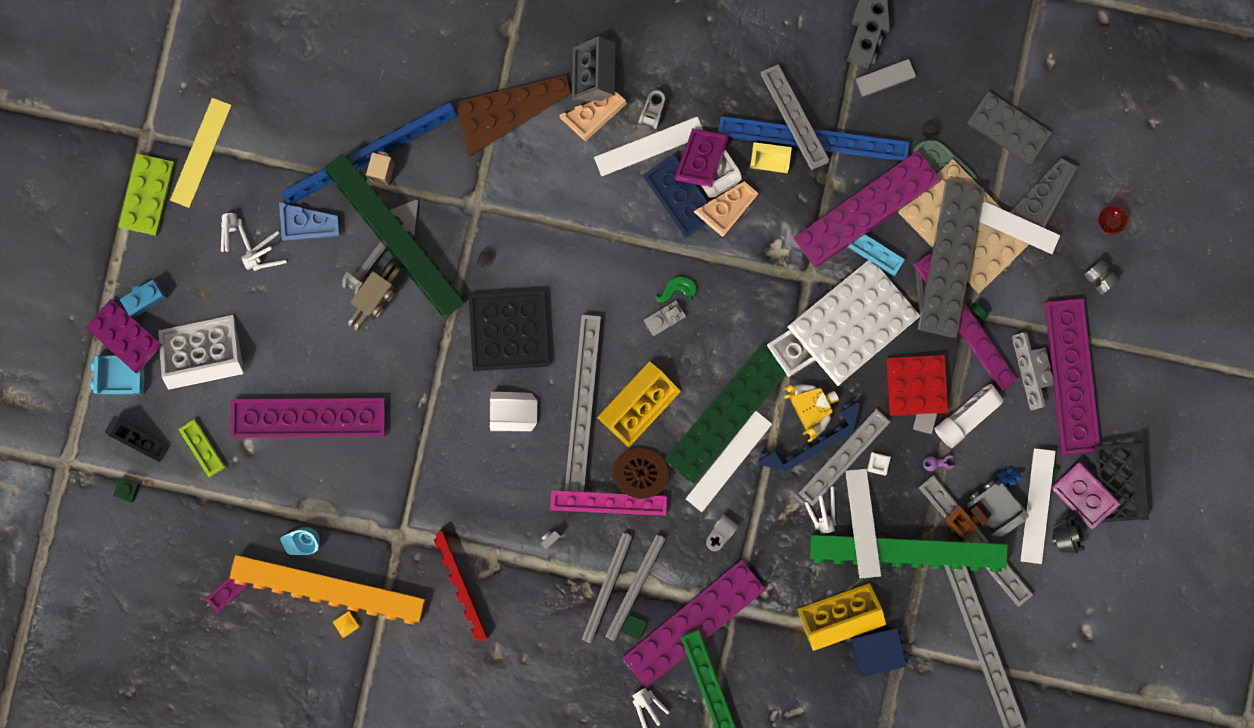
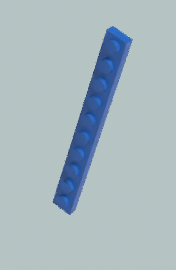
M450 102L440 105L436 110L423 114L414 122L406 123L399 130L392 131L382 139L371 142L367 147L354 151L349 157L355 163L354 167L357 170L370 162L372 153L377 154L378 151L389 153L455 118L457 115ZM324 168L318 173L307 176L301 182L290 185L286 190L282 191L281 193L287 203L291 205L333 183L323 171Z
M722 116L720 118L719 134L728 135L729 138L799 147L788 125ZM813 129L824 151L894 161H904L908 157L909 142Z

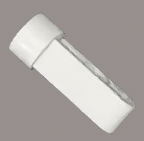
M989 384L983 387L949 418H945L934 430L947 446L954 448L965 438V435L997 409L1004 399L995 387Z

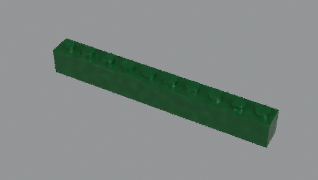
M342 153L326 165L323 171L445 320L464 304L462 301L464 299L459 291L452 289L450 280L445 275L442 276L438 271V265L433 260L430 261L427 258L426 250L421 245L418 246L414 242L415 237L410 231L406 232L402 227L403 222L398 216H393L388 203L380 200L378 197L379 193L375 187L368 185L366 176L361 171L358 172L355 169V163L349 156H345Z

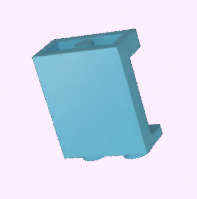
M94 355V359L91 361V369L94 371V378L91 379L93 393L144 395L145 366L136 374L117 356Z

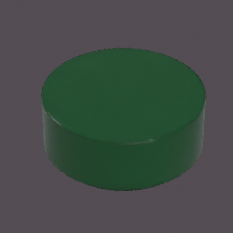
M977 303L970 307L981 320H985L989 316Z

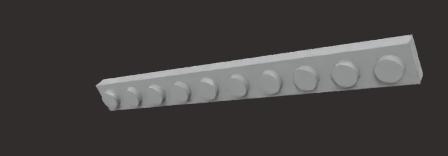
M582 315L565 481V491L584 492L601 322L600 316Z
M944 565L1003 727L1026 728L966 566H963L962 570L951 569V565Z

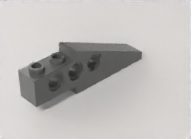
M887 0L858 1L851 22L852 25L858 26L846 62L869 68L870 63L874 64L877 53L874 52L876 46L880 47L883 35L887 36L890 30ZM874 7H879V8H881L882 13H881V14H876V13H874L873 8H874ZM870 24L874 25L876 27V31H869L867 29V26ZM867 42L871 48L863 49L861 43Z

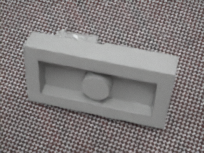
M674 301L643 321L654 337L686 316L677 301Z

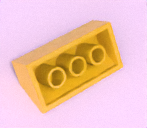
M649 361L597 418L626 446L630 447L681 391L660 369Z
M870 583L797 609L813 651L886 625L883 610Z

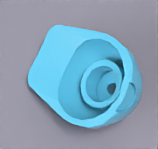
M310 527L298 528L280 538L285 551L289 555L313 554L318 550L320 544L319 533Z

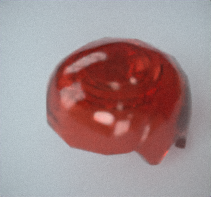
M1112 205L1105 207L1100 212L1098 223L1102 231L1115 235L1121 233L1126 228L1128 218L1126 212L1121 207Z

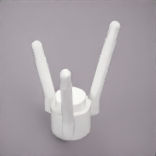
M235 213L223 214L221 223V252H224V250L226 252L229 251V232L235 231L236 227L240 230L247 250L251 251L249 241L242 226V219H237V214Z
M279 231L241 256L247 270L253 268L256 271L260 268L287 263V260L259 264L261 262L260 256L270 251L272 247L269 246L259 252L256 251L280 234Z
M831 486V519L826 514L822 495L819 496L823 517L819 518V522L809 503L805 502L815 528L820 530V534L835 531L834 526L837 525L835 520L834 486Z
M644 688L633 695L635 699L633 703L636 706L643 728L648 727L641 707L647 708L658 726L661 724L649 705L652 702L651 699L666 714L670 713L653 695L651 690L647 691Z

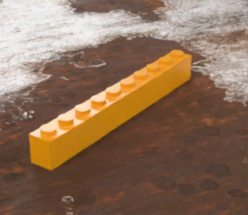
M235 555L230 578L235 579L234 583L246 585V582L252 583L253 587L264 590L265 587L272 588V592L279 594L287 591L291 592L292 597L302 599L304 595L310 597V601L321 603V600L329 601L328 605L340 607V604L347 605L348 610L357 612L360 608L367 610L366 614L373 616L381 613L385 614V618L396 620L397 617L403 618L404 623L415 625L416 622H421L426 599L239 555Z

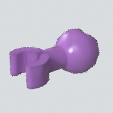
M928 456L924 459L923 466L927 471H934L937 467L952 469L954 468L953 465L949 466L944 462L947 459L953 458V456H945L943 459Z

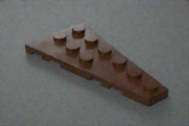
M566 75L457 101L456 106L469 158L479 150L489 146L492 142L523 125L532 117H536L550 106L552 107L571 95Z

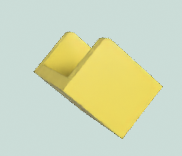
M754 142L750 168L788 173L792 147Z

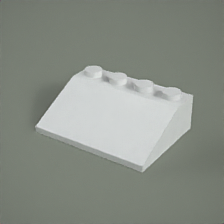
M234 315L158 330L159 342L162 344L160 347L161 373L168 390L244 374Z

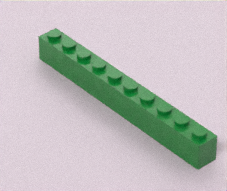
M811 535L810 559H814V563H826V559L834 560L833 564H845V560L853 561V565H858L854 537ZM876 538L880 566H884V562H891L893 567H904V563H911L913 568H923V564H931V568L943 569V565H951V569L962 570L963 566H970V570L982 571V567H990V571L1002 572V568H1007L1008 545Z

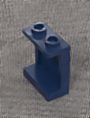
M897 628L850 638L859 677L906 667L905 662L908 661L906 650H902L903 636Z

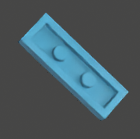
M863 235L848 246L849 249L870 260L892 276L896 275L905 260L867 235Z

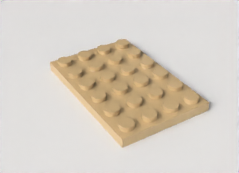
M954 159L937 174L941 182L898 212L932 248L945 182L951 180L980 187ZM984 191V193H983V198H982V203L987 202V203H989V204H991V205H994V206H996V207L1002 209V208ZM978 221L967 284L979 294L1029 244Z

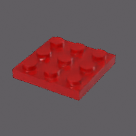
M945 355L887 358L890 416L948 413Z

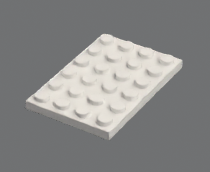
M868 260L792 322L788 328L838 386L916 321L920 314L876 264Z

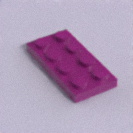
M112 299L106 303L85 327L136 374L162 346L153 335L133 317L129 316Z

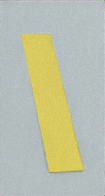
M212 98L170 201L188 208L190 207L231 108L230 104Z

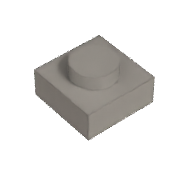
M549 531L541 538L543 540L541 545L547 550L561 536L556 531L553 533Z

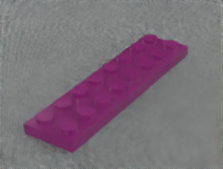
M916 151L793 237V239L816 269L941 182V179L921 153Z
M1084 299L1045 302L1044 308L1061 455L1095 452L1094 445H1100Z
M385 398L231 399V438L385 437Z
M740 560L623 656L622 659L645 688H648L687 655L680 636L699 629L702 640L705 641L766 589L746 564Z

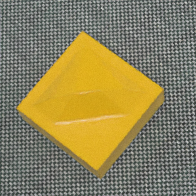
M350 611L333 621V624L343 638L360 628Z

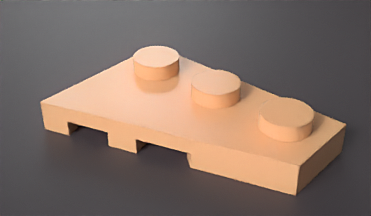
M615 91V96L602 101H591L583 106L579 105L575 107V110L567 114L564 112L559 116L586 142L627 103Z
M744 181L698 208L694 213L723 237L756 198L758 193Z

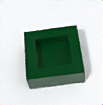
M629 615L622 633L640 640L647 622Z

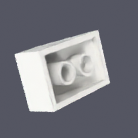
M790 330L767 344L788 377L816 361Z

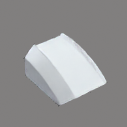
M726 150L713 186H702L708 197H717L728 189L737 186L742 179L739 169Z
M491 392V431L533 430L537 424V399L532 393Z

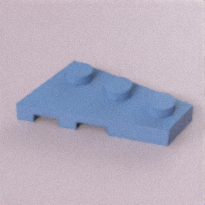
M279 203L282 241L340 236L338 216Z

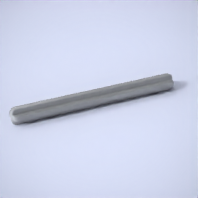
M623 533L582 637V640L591 643L631 542L632 536L630 534Z
M660 535L655 536L606 634V638L612 641L616 639L665 541L664 537Z

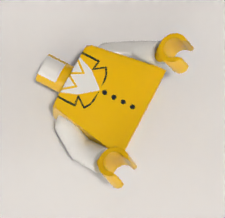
M799 384L782 388V390L786 389L788 391L785 399L790 398L806 430L803 432V435L808 433L810 435L808 442H811L818 434L825 430L830 422V414L833 412L830 405L839 401L835 391L824 395L822 389H817L814 385Z

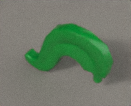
M678 276L672 278L662 296L655 295V299L658 302H667L673 293L678 290L683 292L684 295H688V301H691L692 296H695L697 291L695 282L687 277Z

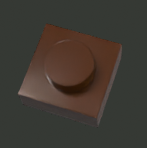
M973 506L968 510L971 514L969 517L976 525L983 526L989 521L977 506Z

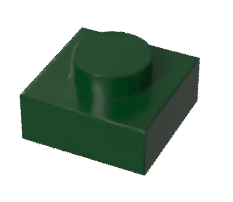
M119 478L113 496L133 503L139 484Z

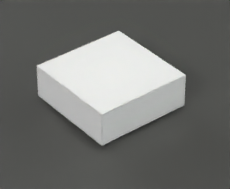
M872 452L867 471L886 476L891 457Z

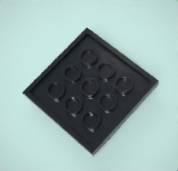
M545 290L469 295L473 372L550 367Z

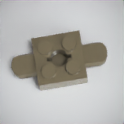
M390 263L381 277L372 271L350 302L357 310L349 320L348 326L352 327L356 323L354 330L359 331L369 317L374 320L382 315L385 310L383 306L386 302H391L396 294L394 292L396 289L392 284L401 273L402 269L400 267L394 270L395 264Z

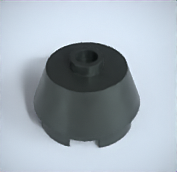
M1066 516L1053 525L1054 534H1052V540L1054 545L1058 546L1061 553L1078 554L1079 551L1085 550V546H1081V541H1084L1080 525L1076 526L1074 522L1077 521L1076 516L1070 518Z

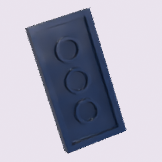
M673 154L642 177L686 239L707 225L694 211L708 202L695 184L675 179L680 162Z

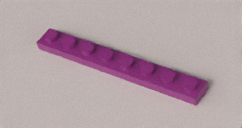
M928 254L913 265L925 283L927 282L931 254ZM963 302L958 331L1000 391H1003L1017 381V378Z

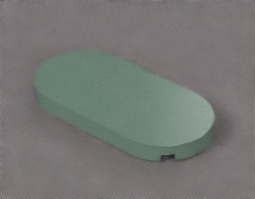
M923 141L912 152L914 154L916 151H919L936 174L954 159L977 183L974 172L939 141Z

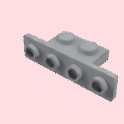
M1027 332L1012 336L1013 345L1030 410L1045 407L1041 388L1054 385L1046 348L1031 350Z

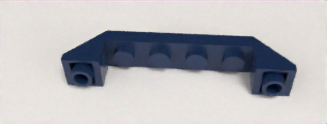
M851 401L842 407L843 411L840 412V415L847 427L841 425L833 430L834 435L830 437L827 434L817 440L819 444L814 447L809 444L800 450L802 454L797 457L793 454L784 459L785 464H782L776 452L771 454L770 451L759 456L761 460L758 461V464L763 467L787 472L854 431L860 406L857 402L853 405Z

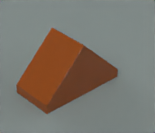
M960 506L954 507L943 520L964 541L978 528Z

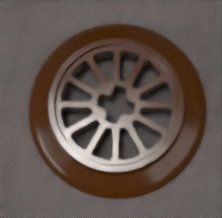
M634 448L622 453L617 458L613 467L615 484L624 494L633 498L647 499L654 497L665 488L668 482L669 471L666 462L659 454L646 448ZM640 472L644 473L643 476L637 477Z

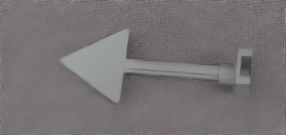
M413 200L390 210L394 217L398 216L403 222L402 227L406 232L410 231L413 236L415 233L418 200ZM381 242L358 271H355L353 275L347 272L343 276V288L346 289L349 286L351 289H355V295L363 285L364 276L385 250V246Z

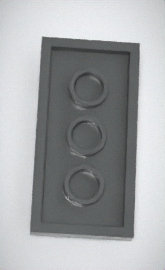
M989 91L967 122L969 126L1029 165L1032 164L1052 133Z

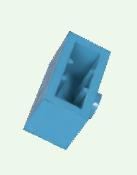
M152 279L143 286L140 284L132 288V292L121 298L120 301L129 316L136 318L166 300L167 297L159 283Z

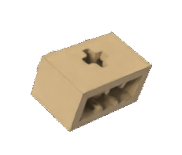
M380 151L377 154L372 153L366 175L371 182L389 186L395 163L387 153Z

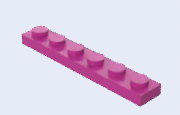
M551 491L550 510L666 516L667 496L637 499L626 494Z

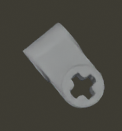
M655 90L649 94L638 123H646L657 129L665 105V96L661 91ZM654 96H659L662 102L655 105L651 102V99Z
M723 514L706 540L707 547L712 551L720 550L739 527V524ZM716 537L719 538L718 543L720 545H715L713 547L711 545L712 541L710 539H715Z

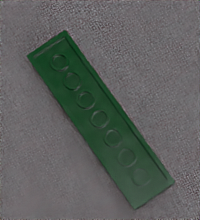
M762 343L664 458L667 464L692 485L786 376V372L767 346Z

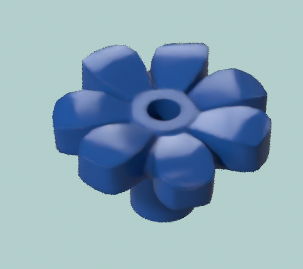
M1007 467V471H999L996 474L997 481L1001 479L1007 488L1010 489L1013 488L1016 481L1021 480V475L1019 471H1013L1012 467Z

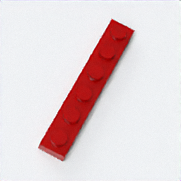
M444 531L435 534V545L438 550H442L444 556L441 559L445 568L449 567L451 574L448 576L452 585L457 586L459 592L456 595L459 602L464 603L466 610L463 612L466 620H471L474 627L471 628L474 639L478 638L479 642L488 638L446 535Z

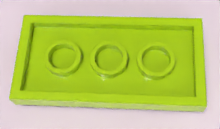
M136 153L119 228L157 236L175 165L173 161Z

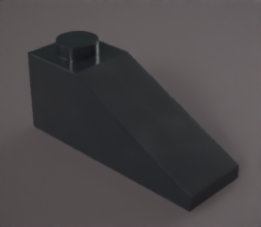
M115 415L105 430L108 436L160 462L169 447L168 444Z

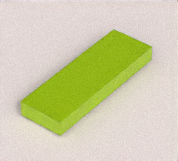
M196 419L178 429L209 478L226 468Z

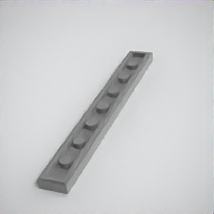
M934 475L918 487L943 518L954 507L959 506ZM978 528L966 541L961 539L964 543L991 544ZM1008 563L1007 568H1002V572L990 571V567H985L1017 607H1020L1033 596V593Z

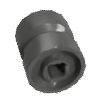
M1101 259L1084 274L1090 283H1095L1094 287L1101 295L1120 280V277L1114 271L1109 270L1110 266L1104 259Z

